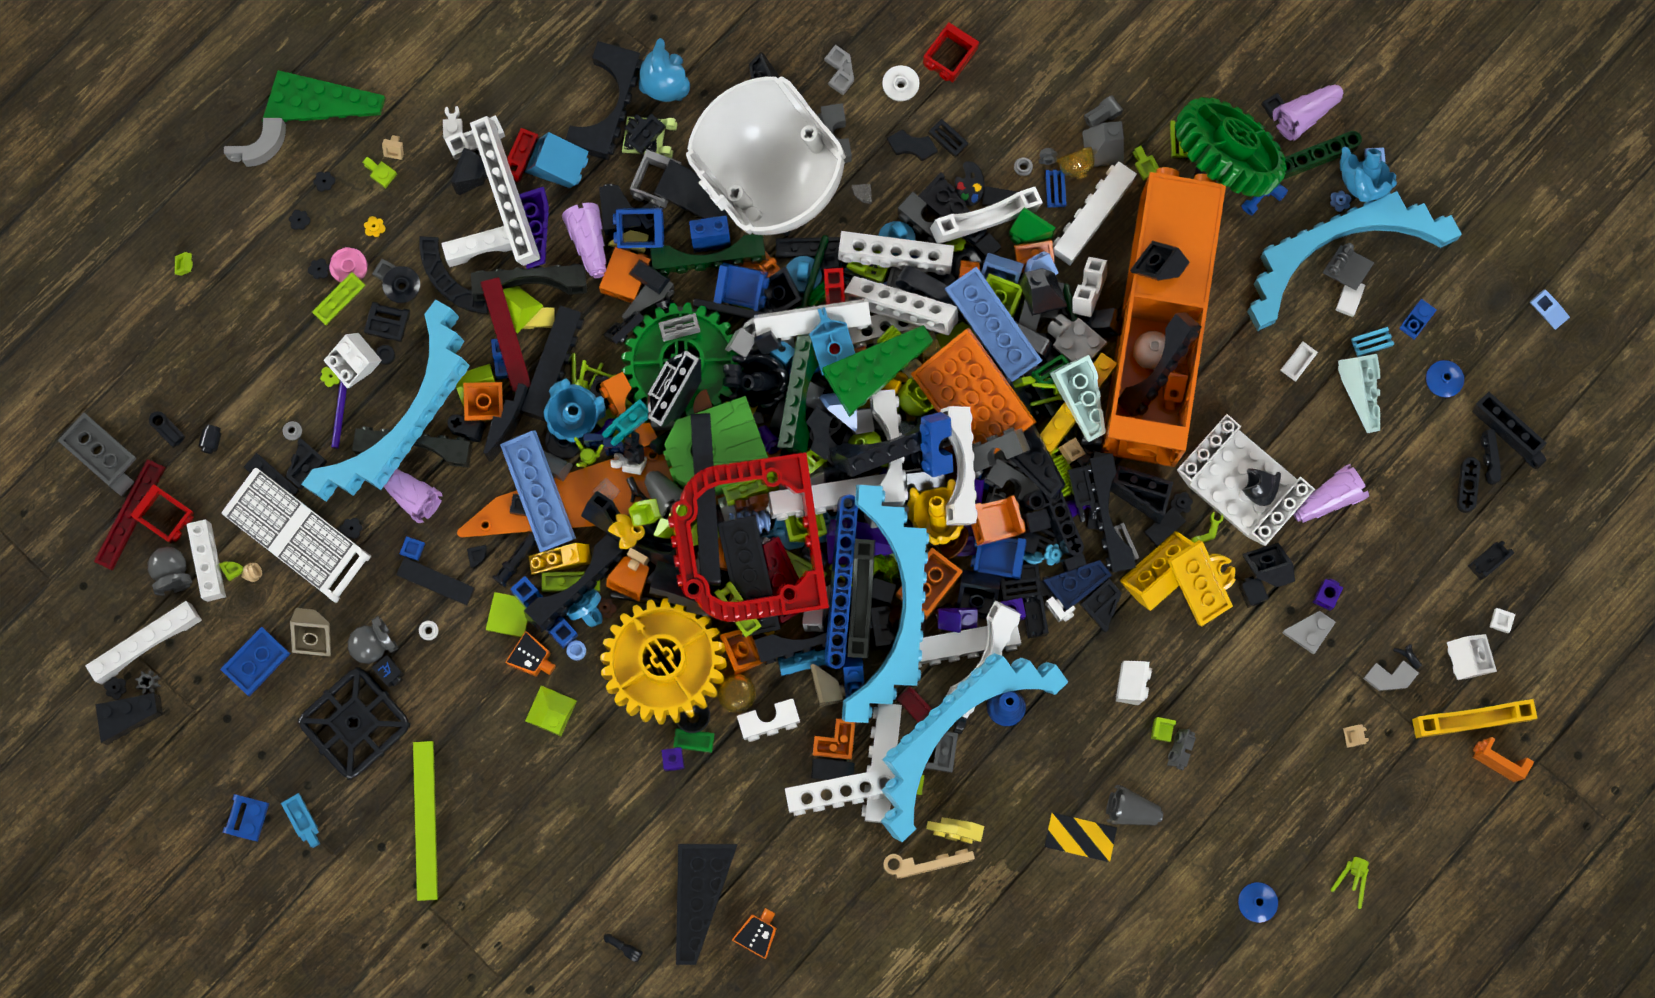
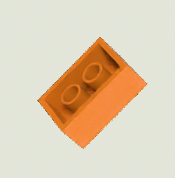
M931 548L928 552V562L924 564L927 580L926 583H923V591L926 593L925 603H922V611H924V619L926 620L963 573L961 569L934 548ZM901 586L896 592V597L903 602Z

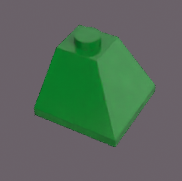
M1024 207L1012 226L1009 237L1016 245L1047 239L1052 240L1056 227Z

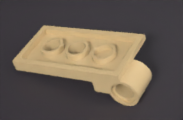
M968 849L956 851L954 856L949 857L948 853L938 855L934 861L915 865L913 857L903 860L897 854H890L885 858L883 867L888 874L895 875L896 879L970 862L975 857L973 851L968 852ZM896 859L899 862V868L891 870L888 867L889 860Z

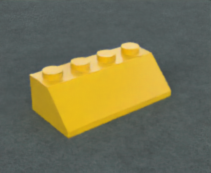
M1175 531L1137 564L1136 568L1129 571L1119 581L1141 605L1151 611L1179 586L1168 559L1191 546L1194 542Z

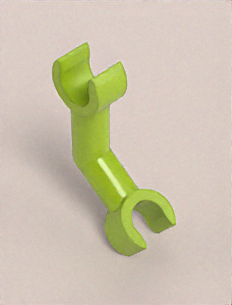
M1215 512L1210 515L1211 526L1209 533L1191 538V541L1195 543L1200 540L1205 543L1215 539L1218 526L1224 518L1223 514L1220 516L1219 521H1216L1214 519Z

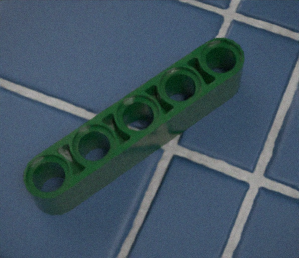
M1350 131L1286 156L1285 163L1288 171H1285L1284 179L1341 158L1343 147H1348L1351 153L1355 152L1362 142L1361 135L1357 131ZM1348 140H1353L1355 145L1350 144ZM1331 146L1337 147L1338 151H1333ZM1314 153H1319L1322 158L1315 157ZM1297 159L1303 160L1305 164H1299Z

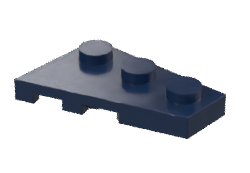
M1099 560L1045 579L1043 583L1054 597L1060 600L1065 611H1067L1111 577L1112 574Z

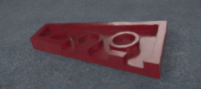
M779 536L762 544L774 595L777 594L778 588L781 585H794L799 580ZM788 588L784 591V597L790 599L793 592ZM798 613L778 615L779 621L783 623Z

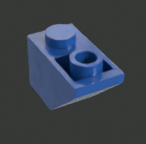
M1421 299L1399 329L1415 340L1437 309Z
M846 653L843 665L845 698H848L864 686L862 658L848 657V653Z

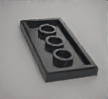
M671 159L669 160L654 194L701 219L727 216L728 214L725 209L721 211L709 197V194L699 184L701 179L697 173Z

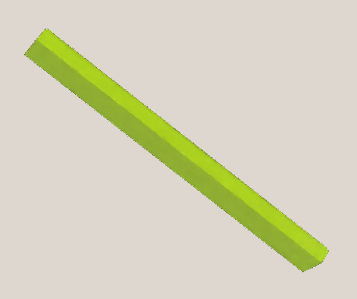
M413 742L417 901L438 900L434 742Z

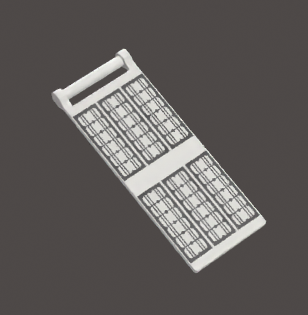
M258 468L253 469L222 511L226 518L335 603L339 601V596L365 561L371 558L370 554L353 543ZM355 553H357L359 558L333 592L329 590Z

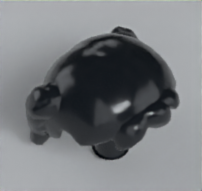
M759 348L751 349L746 357L740 354L732 357V361L744 367V370L740 374L742 386L734 387L735 391L727 397L728 400L732 401L746 396L750 408H755L756 406L771 408L786 398L789 373L778 359L767 354L763 355Z

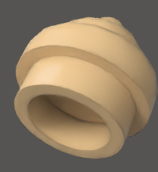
M248 563L244 566L241 577L247 581L255 582L262 576L261 567L257 563Z

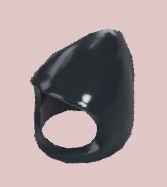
M1247 469L1248 483L1242 491L1255 504L1259 506L1270 505L1277 495L1281 473L1277 472L1276 475H1272L1258 469Z

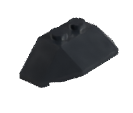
M685 350L665 362L648 393V418L664 427L683 415L702 381L701 359Z

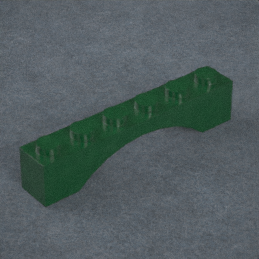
M755 234L744 235L731 247L710 255L686 254L669 245L650 248L652 267L665 276L671 272L683 274L687 273L688 270L694 269L695 271H704L709 267L719 269L723 263L741 266L744 262L758 264L762 260H766L763 235Z
M797 336L777 446V448L791 454L807 453L810 436L807 423L805 422L806 397L811 378L819 366L810 336Z

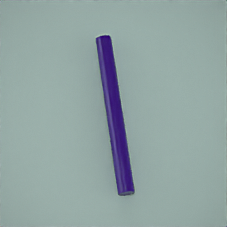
M341 380L331 445L333 449H339L347 387Z

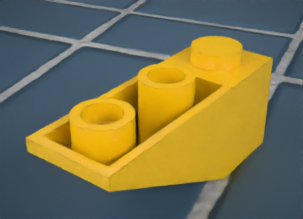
M573 543L530 555L531 575L577 568L590 564L589 544Z

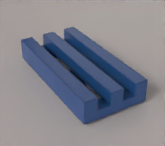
M1064 169L1060 171L1046 170L1047 208L1066 207ZM1050 176H1053L1055 203H1051ZM1057 176H1060L1062 203H1059Z

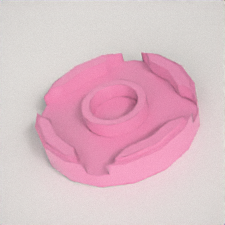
M348 247L334 253L329 264L331 275L339 283L351 272L362 280L367 273L368 267L365 256L359 250Z

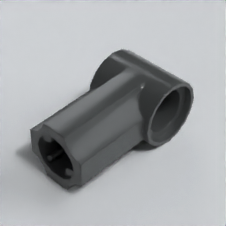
M1111 95L1104 99L1098 107L1085 114L1084 119L1088 127L1092 128L1107 120L1117 118L1123 112V109L1114 96Z

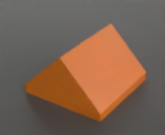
M502 382L463 383L465 421L492 420L493 416L501 418L503 412Z
M740 630L720 635L736 675L763 663L759 661L752 635L742 637Z

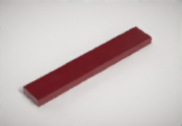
M500 278L482 281L480 284L512 392L517 390L518 383L530 388V379Z
M146 460L94 560L95 563L113 571L138 523L130 515L153 484L157 486L166 469L164 466L151 460Z

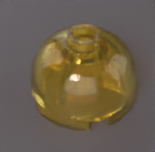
M1087 147L1056 159L1062 173L1068 177H1076L1077 180L1087 177V172L1092 170L1095 163L1092 147Z
M742 674L726 676L724 682L720 683L717 689L719 703L725 710L741 713L747 711L753 705L756 697V689L753 682Z

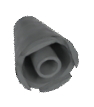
M651 471L645 477V486L651 499L657 500L662 518H668L672 504L680 501L683 489L661 472Z
M1116 785L1114 787L1117 790L1115 793L1111 792L1106 808V814H1109L1110 818L1106 819L1108 823L1157 825L1158 822L1162 821L1163 811H1161L1159 805L1124 786Z

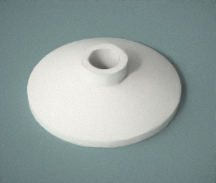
M902 65L892 67L883 77L882 85L884 92L888 97L896 101L909 100L918 92L919 77L910 67ZM898 84H903L904 87H903V88H899L897 85H898Z

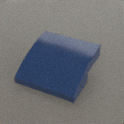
M584 434V443L587 448L598 449L603 444V449L607 456H612L615 453L624 455L623 442L613 446L610 443L613 439L612 437L604 438L600 434Z

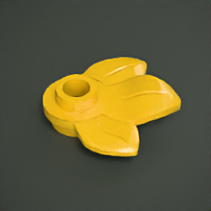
M617 514V522L613 523L608 531L620 537V549L632 548L637 540L642 539L644 536V527L642 525L635 527L629 516Z

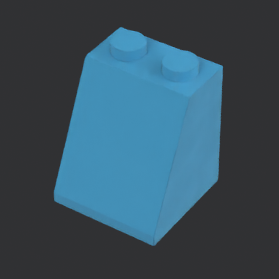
M548 132L537 140L525 173L571 188L578 185L582 178L580 172L588 163L589 158H587L589 151Z

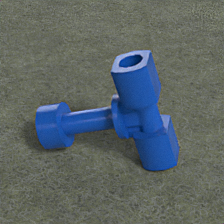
M1279 183L1268 195L1254 196L1251 201L1246 200L1241 207L1247 214L1253 215L1258 210L1256 205L1264 196L1269 197L1272 195L1281 201L1288 190Z

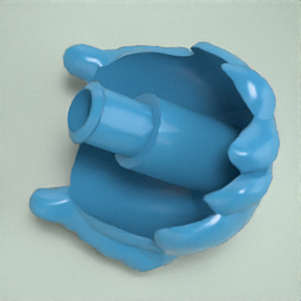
M659 38L653 51L646 56L641 65L639 90L643 94H647L659 101H681L688 95L690 90V82L688 77L685 76V70L681 65L683 59L677 54H671L669 58V53L664 49L665 42Z
M1343 147L1340 159L1342 179L1349 192L1361 202L1380 199L1397 185L1396 174L1390 172L1385 162H1380L1382 155L1380 150H1367L1366 159L1359 162L1357 156L1351 154L1348 147Z
M563 379L550 388V399L544 409V418L549 432L555 435L556 438L566 439L571 443L575 442V437L579 439L584 437V434H589L596 426L597 421L606 415V406L602 396L596 398L590 390L577 384H570L568 379Z

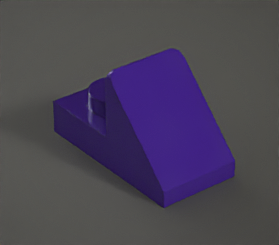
M938 609V628L961 633V629L977 628L978 609Z

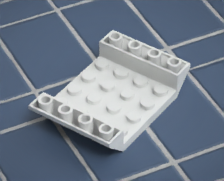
M1226 414L1177 471L1190 489L1218 513L1223 514V517L1246 537L1266 546L1315 488L1302 477H1299L1297 480L1239 430L1241 426ZM1247 469H1258L1272 475H1276L1277 472L1281 473L1277 495L1270 505L1259 506L1252 502L1242 491L1248 483Z

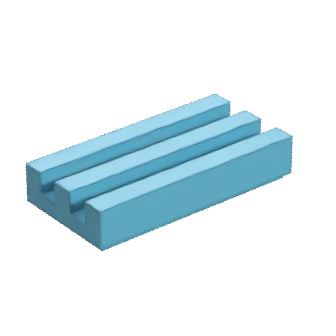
M1388 327L1352 338L1351 341L1357 357L1393 346L1394 342L1391 340L1392 337L1388 332ZM1381 334H1384V335H1385V336H1382V337H1379V338H1375V339H1372V340H1369V341H1366V342L1357 344V342H1358V341H1361V340H1365V339H1368V338H1371V337H1374V336H1377V335H1381ZM1384 340L1387 341V343H1384V344H1381V345H1378V346H1375V347H1372V348H1368V349H1365V350H1362V351L1359 350V348H1362V347H1365V346H1368V345H1371V344H1374V343H1377V342H1381V341H1384Z

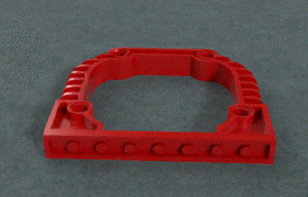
M807 453L711 466L699 471L687 482L681 493L680 501L672 504L670 509L671 516H668L669 528H673L674 533L671 536L672 547H676L677 554L674 555L675 567L679 568V575H676L678 587L681 586L682 592L686 597L694 599L698 606L708 615L727 622L829 608ZM769 472H773L776 476L773 483L767 480ZM758 479L767 487H775L781 484L793 494L801 493L805 515L802 516V524L807 529L805 544L810 550L812 570L804 571L801 578L794 585H781L776 595L741 601H722L712 596L708 581L697 573L690 524L696 519L698 514L697 499L705 491L718 485ZM679 505H684L686 508V513L683 516H679L676 512V508ZM691 583L697 585V591L694 594L688 592V586ZM788 588L793 592L790 599L784 597V591Z

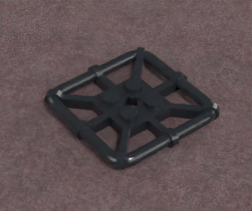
M355 667L329 690L323 691L324 694L298 718L300 728L319 749L318 752L324 755L341 775L347 777V780H353L379 757L382 758L385 755L384 752L396 743L411 725L406 715L389 697L390 694L387 691L384 692L375 680L361 667ZM354 678L353 696L342 706L333 695ZM360 678L378 696L367 707L359 699ZM328 700L338 709L329 719L309 718ZM381 702H384L400 722L379 721L371 711ZM351 718L359 720L357 727L353 726L350 728L351 722L349 720ZM308 724L329 725L336 735L324 744ZM378 727H400L380 747L369 736ZM340 739L348 746L347 769L330 751V748ZM366 740L375 751L353 769L355 748Z

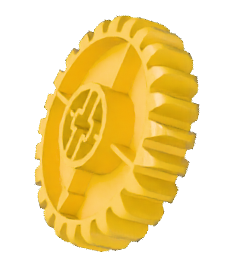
M663 598L660 607H656L652 599L648 600L647 610L644 611L639 605H634V616L630 617L625 613L621 614L620 619L623 626L612 625L610 631L615 638H607L603 641L605 648L610 651L600 655L601 662L607 665V667L601 670V675L605 680H610L606 684L608 693L616 694L614 700L618 706L627 704L626 711L630 716H634L640 711V717L643 722H648L652 715L655 714L658 724H664L667 715L671 716L674 723L680 722V712L683 711L688 717H694L693 706L697 705L705 709L707 703L704 696L716 697L718 694L713 683L720 684L724 682V677L718 670H722L727 666L725 658L720 656L726 650L724 643L718 642L721 635L719 629L710 628L712 625L710 617L703 616L700 618L699 614L686 612V606L676 604L672 608L671 603H668V598ZM669 647H672L677 658L681 656V661L678 667H676V659ZM658 648L663 657L668 660L669 665L674 671L673 673L669 674L663 664L659 662L658 657L654 653L655 649ZM649 655H651L650 661H651V663H652V665H653L655 671H656L659 675H663V674H664L665 676H657V675H654L655 673H654V671H653L651 665L648 664V665L646 666V662H647V660H648Z

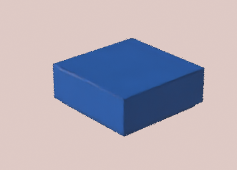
M406 536L399 554L419 561L425 543Z

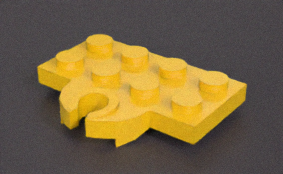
M1198 540L1168 559L1169 565L1198 625H1205L1233 607L1226 590L1236 580L1234 579L1235 567H1227L1226 571L1221 573V566L1232 562L1229 558L1221 554L1209 555L1204 543Z

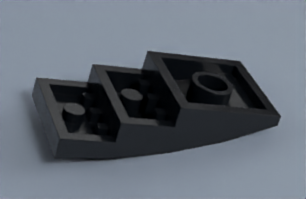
M518 383L514 401H505L501 418L493 416L483 452L488 461L493 462L502 451L500 444L510 440L523 416L521 410L529 391L524 384Z
M657 561L649 593L668 597V603L687 606L686 612L712 617L704 612L694 599L686 597L682 592L681 586L678 587L676 575H679V568L673 564ZM691 583L688 586V592L694 594L697 591V585ZM721 584V587H709L710 594L717 598L714 592L718 589L722 590L725 586ZM728 594L727 596H725V598L727 599V601H729L730 594Z

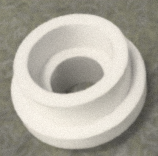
M425 621L419 627V634L425 640H433L438 635V626L432 621ZM427 628H432L431 634H426Z

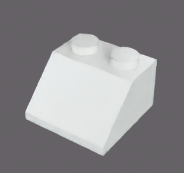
M1486 634L1466 636L1447 642L1448 654L1452 659L1453 672L1457 680L1497 672Z

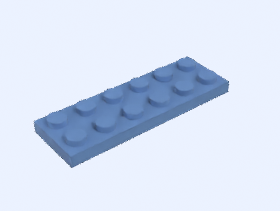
M977 267L945 288L949 297L1006 378H1010L1013 382L1042 362L1040 356Z
M536 430L500 444L539 551L544 552L576 539Z

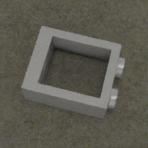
M646 149L630 187V193L634 199L652 202L656 208H660V206L666 208L667 200L638 189L649 164L665 170L671 158ZM671 159V160L677 162L678 164L682 165L681 162L676 161V160H674V159Z

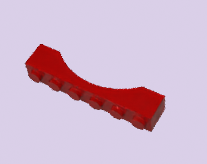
M843 268L824 269L826 305L845 302ZM832 343L829 347V351L832 354H837L840 350L839 345L836 343Z

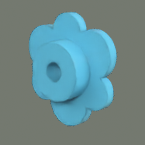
M1047 545L1046 553L1044 554L1047 564L1051 566L1055 563L1058 564L1063 555L1059 545Z
M1035 552V555L1030 553L1024 555V560L1030 564H1038L1045 559L1041 552Z

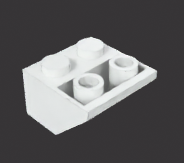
M359 333L346 334L324 359V362L347 388H350L371 374L382 361Z
M1123 661L1121 663L1116 694L1117 702L1139 705L1147 699L1149 687H1146V682L1148 679L1150 680L1152 668H1149L1150 662Z

